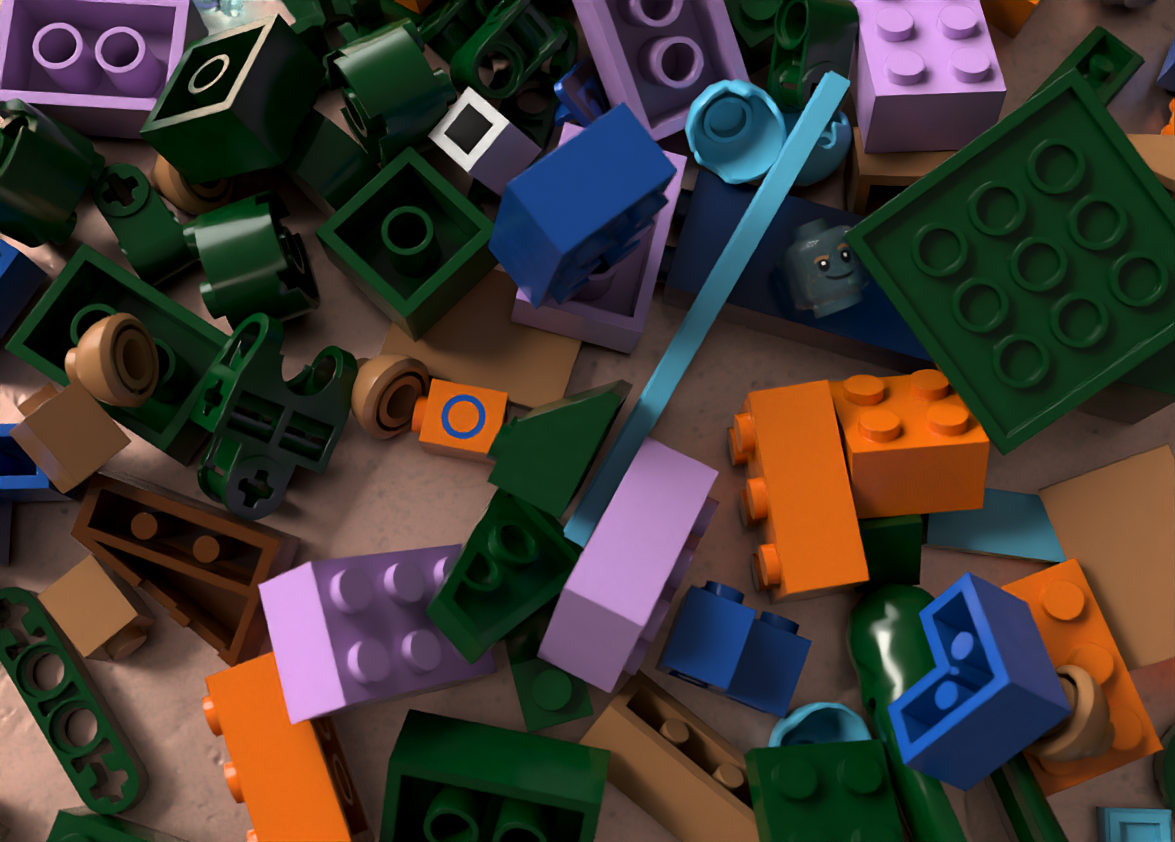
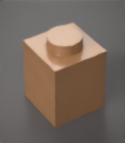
M78 378L60 392L50 382L17 407L25 418L8 432L62 494L80 484L132 442L97 400L84 388Z
M94 554L88 555L37 596L84 659L107 661L111 658L116 662L125 658L144 643L147 636L143 631L158 620L130 583Z

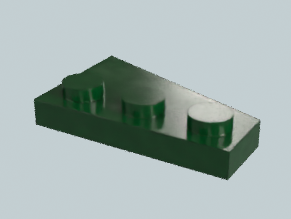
M496 487L425 610L426 615L471 665L562 594L565 584L584 551L580 545L564 537V527L553 515L499 487Z

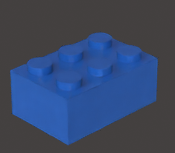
M623 101L506 184L488 249L535 309L541 307L552 297L558 305H562L588 285L590 279L587 276L604 259L610 267H613L641 245L642 242L639 238L655 224L652 217L669 202L664 192L678 170Z

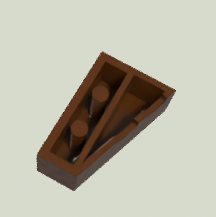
M99 471L93 473L71 532L75 539L133 587H141L170 611L168 615L183 628L189 627L219 652L217 656L230 667L258 657L268 630L258 585L289 572L301 540L299 537L256 521L238 518L229 511L127 473Z

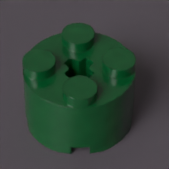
M408 17L398 22H391L323 56V65L327 68L325 75L331 91L343 86L342 97L346 107L340 109L349 129L360 147L363 148L375 163L381 162V170L409 145L418 154L437 145L428 135L449 111L448 107L457 101L455 89L446 72L440 67L432 71L423 55L425 47L421 35L415 24Z
M14 98L0 107L1 110L10 114L0 125V233L30 248L39 247L47 241L61 245L72 234L77 223V213L74 209L84 190L91 188L101 176L105 158L94 151L93 143L88 137L21 99Z
M272 189L201 214L195 220L183 225L186 244L196 260H201L208 279L200 283V292L204 304L214 319L226 316L233 331L245 319L256 313H264L280 322H284L315 311L319 307L311 299L319 296L307 250L300 234L292 235L288 227L282 225L280 219L290 216V213L282 199Z

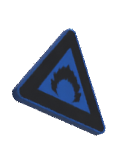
M589 55L581 59L554 85V91L561 100L554 106L555 124L558 127H562L564 122H569L576 118L578 123L574 125L586 128L611 110L597 67Z

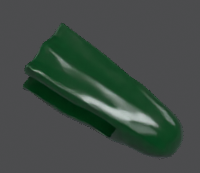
M886 584L864 594L849 614L846 641L850 660L857 672L861 705L866 708L868 721L875 739H882L898 816L908 841L968 842L940 781L904 765L887 708L936 668L919 613L936 598L920 587L907 584ZM1022 750L984 778L1011 842H1069Z

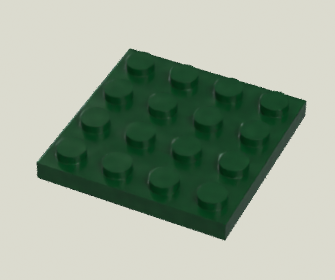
M1073 67L842 235L969 412L983 427L993 445L1003 456L1175 340V201L1076 67Z

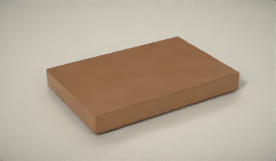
M492 269L416 343L392 321L379 355L396 353L420 360L427 367L431 381L433 378L507 392L511 406L530 412L537 406L565 398L584 341L511 321L519 287L508 273Z
M1169 442L1040 488L1038 490L1039 496L1066 560L1077 558L1128 672L1174 658L1175 456Z

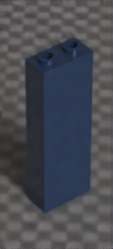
M699 170L694 190L681 189L672 224L681 226L682 230L676 247L665 245L656 279L658 282L665 283L662 304L686 311L690 310L760 187L748 183L728 184L719 175ZM786 195L716 319L909 375L923 369L940 371L850 247L837 249L838 245L847 244L842 235L867 217ZM843 250H847L851 254L849 263H844L841 260L840 253ZM829 255L827 260L830 262V269L823 272L818 268L819 261L814 264V261L817 257ZM854 270L850 276L844 279L831 280L826 277L840 276Z

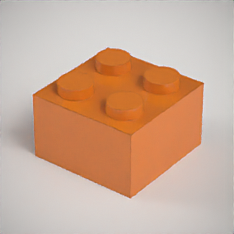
M923 369L915 371L911 375L888 377L855 375L847 380L829 381L857 519L983 509L990 440L983 427L969 412L940 371Z

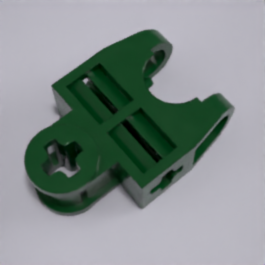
M256 313L249 316L236 328L214 360L189 415L190 420L214 433L208 449L198 466L197 479L200 489L213 501L224 504L238 518L250 521L262 519L277 509L284 498L286 487L296 465L321 474L324 473L348 419L351 408L352 389L358 375L357 362L352 353L337 346H328L316 356L311 366L305 364L302 371L296 377L284 382L282 376L284 355L279 353L284 339V328L279 320L264 313ZM214 394L223 397L221 403L212 399ZM238 405L252 412L251 414H248L241 410L235 409V406ZM265 417L273 419L272 422L266 421ZM287 425L300 430V432L296 433L286 429ZM312 435L323 439L322 444L319 445L312 442ZM216 466L225 471L224 476L215 471ZM261 483L269 488L268 493L257 488L258 484Z

